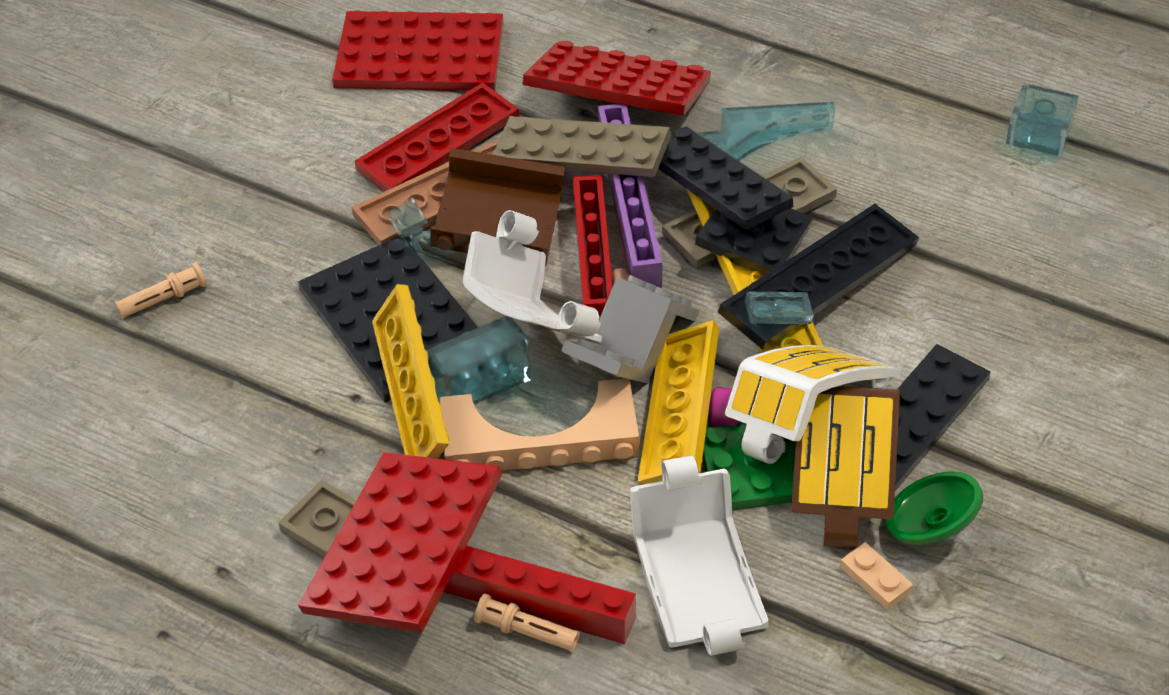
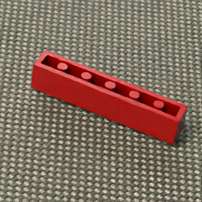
M602 175L573 177L582 305L596 309L600 319L613 288Z
M466 546L443 591L479 602L483 594L491 595L492 600L500 603L518 605L523 613L622 644L626 643L636 618V593L470 546Z

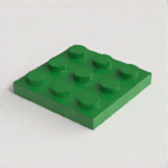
M740 423L738 426L724 425L706 428L703 450L705 470L710 472L727 469L730 475L732 510L792 502L796 441L782 437L786 446L785 453L782 452L780 458L773 464H768L743 453L741 444L747 426L746 423Z

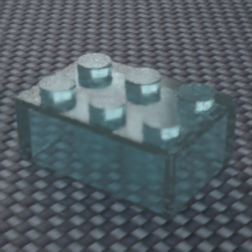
M509 316L494 320L482 327L426 350L430 372L435 379V391L439 403L440 397L471 394L475 405L531 380L528 338L514 319Z

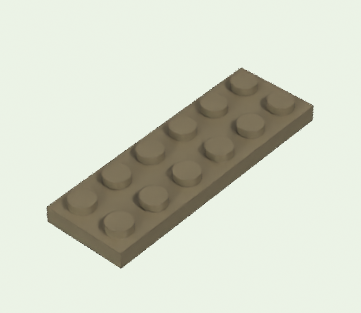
M510 116L492 155L563 166L565 170L655 177L670 140L671 132L669 127Z
M802 157L762 176L791 195L794 205L792 209L803 214L836 197L837 188ZM693 210L663 225L662 235L697 269L717 257L716 254L695 245L696 236L703 228V225L696 210Z

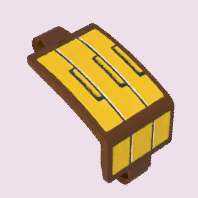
M836 386L817 395L801 440L796 442L792 512L825 515L823 547L856 549L858 546L859 517L890 520L894 516L900 390Z

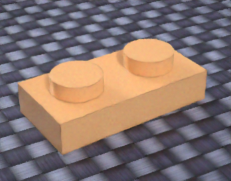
M866 542L841 559L840 568L886 610H889L912 593L913 584Z

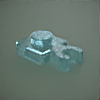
M413 197L386 213L401 239L409 235L411 238L410 245L417 253L422 251L418 243L420 238L424 239L427 245L430 246V233L422 229V226L428 223Z

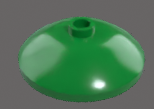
M948 471L926 476L904 488L894 498V516L890 520L885 519L887 528L895 539L907 544L930 545L945 541L963 531L975 519L983 503V491L978 481L966 473Z

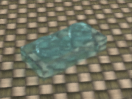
M747 292L745 297L750 323L811 324L814 316L806 292Z

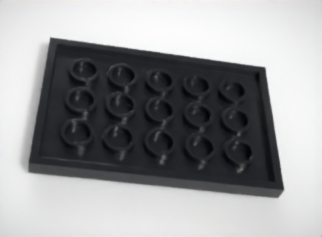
M403 235L298 281L301 293L384 403L390 401L391 396L372 320L396 284L408 285L411 298L415 303L417 322L421 326L424 349L428 353L430 372L434 379L492 352V343Z

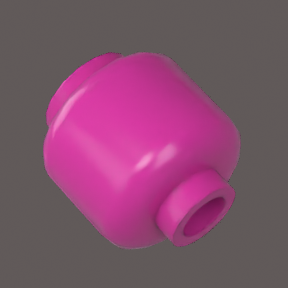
M716 387L713 389L708 411V422L711 427L724 425L738 426L740 423H743L725 415L732 388Z

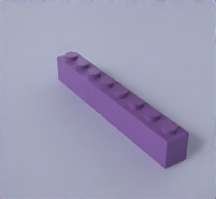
M627 105L598 106V122L631 125ZM608 173L629 274L662 288L663 263L643 176Z

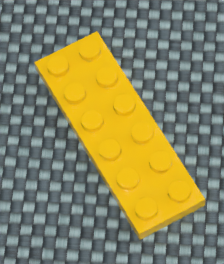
M396 284L372 320L404 453L405 455L438 459L449 445V433L445 429L442 406L438 402L435 391V379L430 372L428 353L424 349L421 326L418 324L415 314L414 300L411 298L408 285Z
M714 320L668 334L655 367L638 483L640 485L662 481V461L685 456H694L698 473H701L719 335V326Z

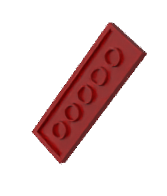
M481 83L354 161L355 169L385 192L447 163L451 148L467 150L506 126L510 116L520 117L519 108L486 84Z

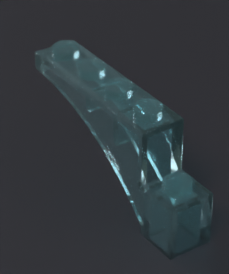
M832 101L722 108L721 131L697 132V134L740 161L749 154L776 141L811 132L833 130L835 106Z

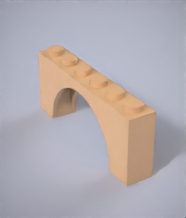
M627 378L598 381L597 398L589 413L574 426L546 436H519L492 426L477 411L471 394L440 397L442 417L445 429L449 433V445L444 450L446 460L497 465L501 471L639 457V432L630 379Z

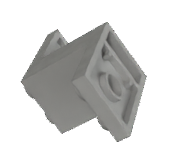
M629 275L628 280L617 277L599 319L601 325L597 334L602 336L601 343L596 341L589 342L582 338H579L577 343L566 340L561 352L616 376L648 384L676 315L695 322L699 310L690 307L692 304L691 300Z

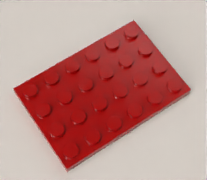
M346 11L332 79L333 87L469 91L484 83L495 91L504 24L503 14Z
M559 41L523 74L522 85L684 116L710 82L711 71L704 70L700 65L682 66L677 65V62L673 60H662L660 62L651 60V57L646 55L633 57L625 55L623 51L619 50L606 52L599 50L596 46L587 45L579 47L574 46L570 41Z
M383 452L301 598L298 607L302 614L423 633L502 477L500 467L497 465Z

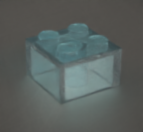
M1023 83L1010 118L1006 144L1062 157L1074 121L1079 95Z

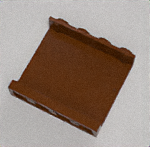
M451 148L449 172L435 226L431 225L430 247L468 253L472 232L479 231L496 237L500 218L506 211L511 210L536 220L537 230L539 231L536 239L532 243L522 244V246L544 252L546 255L545 266H547L564 186L565 167Z

